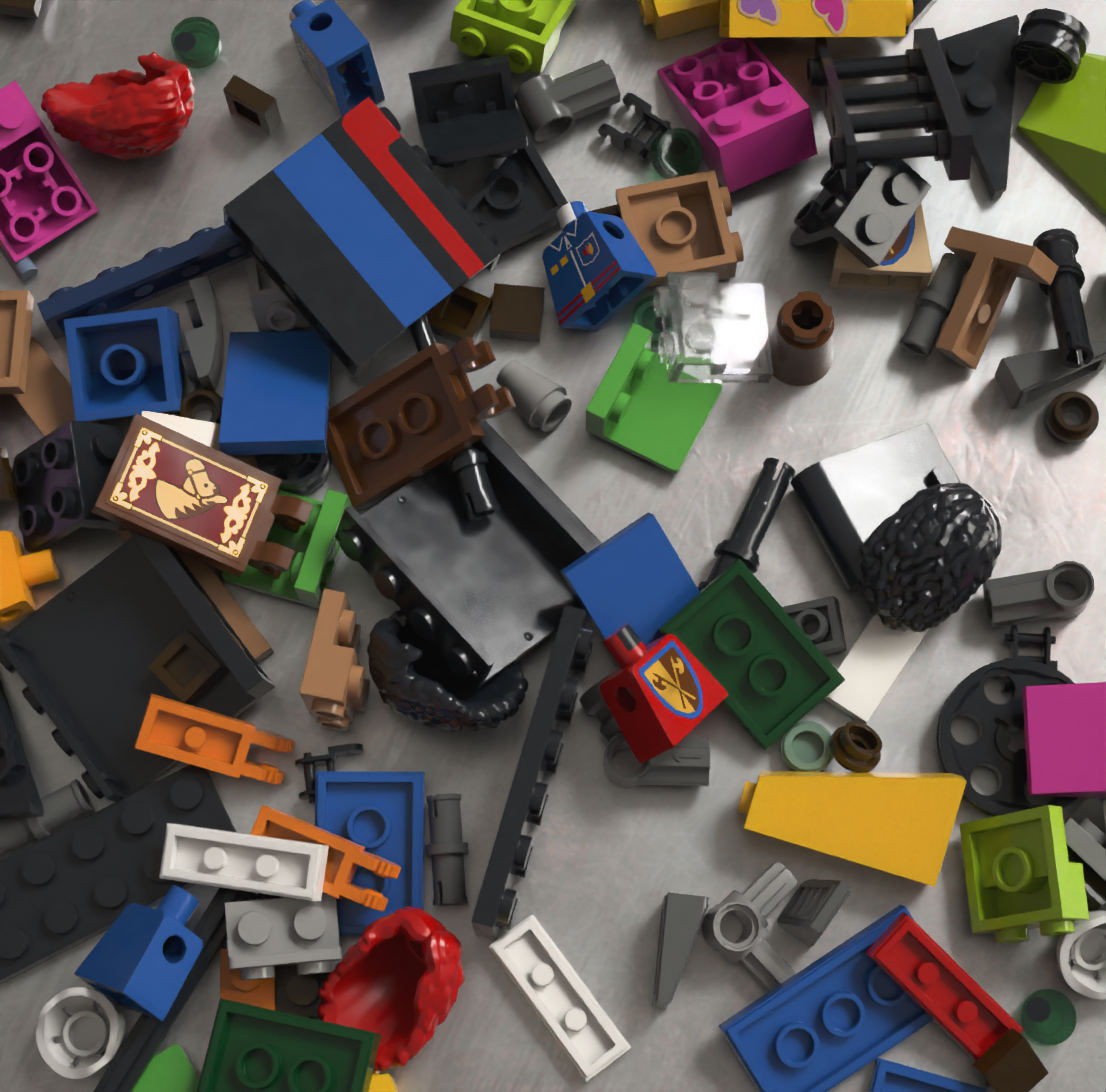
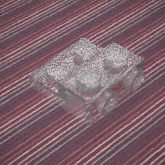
M667 272L662 286L655 288L653 307L655 317H662L663 332L660 333L658 339V357L660 363H667L668 383H769L773 375L763 284L719 283L718 273Z

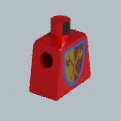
M626 623L602 641L620 667L600 684V693L640 764L675 747L729 695L724 687L673 634L667 633L645 646L631 625Z

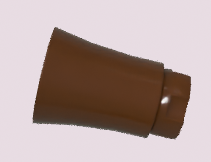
M811 291L799 292L795 298L787 301L778 313L774 328L765 339L763 345L764 363L769 372L785 384L792 386L813 384L822 379L832 365L834 357L832 345L834 317L832 307L823 302L820 294Z

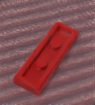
M902 912L865 952L974 1061H977L1011 1028L1019 1033L1024 1030L906 913Z

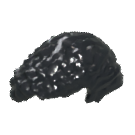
M965 483L937 484L928 489L917 491L910 500H907L900 506L898 511L877 526L867 542L860 546V552L863 555V561L859 566L862 581L860 594L866 599L865 604L873 615H878L882 625L902 632L909 630L924 632L927 629L937 627L941 622L948 619L952 613L958 612L961 605L969 601L970 596L976 594L978 588L991 577L997 563L1003 541V529L997 511L980 493Z
M402 610L394 611L389 618H384L375 623L369 635L370 642L367 646L369 671L373 682L379 690L383 703L389 705L390 709L398 715L408 716L414 723L418 722L427 727L444 728L450 732L462 731L463 728H468L472 731H478L479 728L486 727L497 728L500 721H506L508 717H513L519 710L518 705H521L525 699V692L529 684L527 679L523 677L520 664L513 663L476 691L465 678H460L452 672L444 655L429 639L421 637L414 630L409 617Z

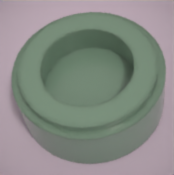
M813 721L796 723L783 735L780 743V758L784 766L789 771L823 772L833 758L829 747L830 732L821 724Z

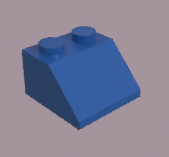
M168 307L64 319L75 421L92 422L133 417L136 413L141 414L142 411L156 413L180 411L184 364L180 355L183 352L179 314Z

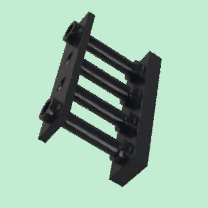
M934 27L914 29L913 49H906L905 55L832 61L826 38L815 37V57L807 58V81L809 88H817L831 137L829 142L832 170H840L845 190L856 189L857 163L934 156L935 161L943 162L949 181L970 179L973 133ZM906 75L908 80L914 79V81L840 87L838 81ZM915 101L916 106H923V108L848 114L846 108ZM924 128L926 133H933L930 136L859 142L856 141L854 135Z

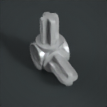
M779 862L772 863L742 894L733 890L720 904L709 909L702 923L703 937L708 945L717 951H721L732 964L741 961L768 991L776 988L796 974L791 966L764 939L768 933L766 929L768 922L765 917L797 884L792 872ZM727 912L735 913L742 921V935L734 943L726 940L720 930L721 919Z

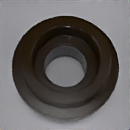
M201 389L190 392L181 400L180 411H177L176 416L195 419L198 412L209 410L212 412V417L207 422L220 424L223 398L211 390Z
M1065 392L1056 396L1051 401L1046 412V422L1049 430L1058 439L1076 443L1086 440L1093 434L1099 422V412L1095 403L1087 395L1079 392ZM1066 412L1076 414L1079 417L1080 424L1069 425L1064 421L1063 414Z
M849 722L845 726L837 728L830 737V750L836 761L845 769L857 772H870L880 762L882 741L879 735L868 725L861 722Z

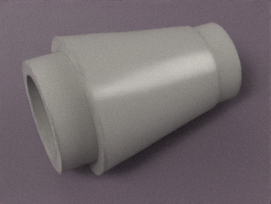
M518 360L508 362L497 376L496 382L501 387L509 389L516 408L532 428L539 427L544 432L551 431L565 419L571 409L572 402L566 396L567 392L564 387L526 365H522Z

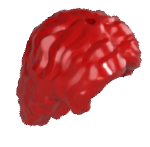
M152 52L149 55H140L137 59L145 70L146 75L141 72L121 69L117 72L96 74L89 84L84 82L57 84L54 88L47 89L44 92L41 108L44 112H47V117L54 126L53 130L56 133H59L61 137L67 138L71 142H79L82 147H88L94 153L100 152L119 158L120 161L137 157H155L161 152L172 148L181 138L183 130L190 123L194 109L192 96L195 89L192 83L193 78L186 64L164 59L155 52Z
M407 906L394 911L388 916L375 920L365 928L357 944L348 949L342 961L336 965L327 979L323 981L322 988H319L318 991L321 1004L317 1009V1016L321 1021L382 1034L373 1071H386L390 1067L405 1066L407 1061L418 1054L426 1043L433 1038L437 1026L446 1020L449 1011L457 1000L458 990L465 981L460 962L462 953L460 941L454 934L447 931L439 921L419 908Z

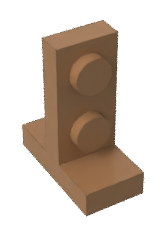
M952 226L944 245L954 254L969 261L971 267L963 276L960 292L949 316L941 326L940 337L935 347L957 364L976 370L1016 277L1051 286L1059 267L1035 246Z

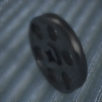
M1008 659L990 663L972 672L961 681L950 693L941 709L936 727V750L943 773H953L965 778L967 782L962 799L985 815L995 817L1041 807L1028 801L1024 794V784L1027 780L1026 749L1021 748L1016 752L1011 751L1008 748L1011 738L1006 733V729L1013 733L1020 728L1024 729L1023 687L1075 684L1069 677L1051 666L1025 659ZM1000 676L1010 680L1012 696L1008 703L999 705L988 700L984 692V684L987 678ZM968 716L977 723L979 736L975 743L964 745L954 739L951 733V724L954 718ZM988 766L995 771L999 779V787L993 795H981L972 787L970 780L974 768ZM1051 796L1046 805L1061 806L1064 809L1078 797Z

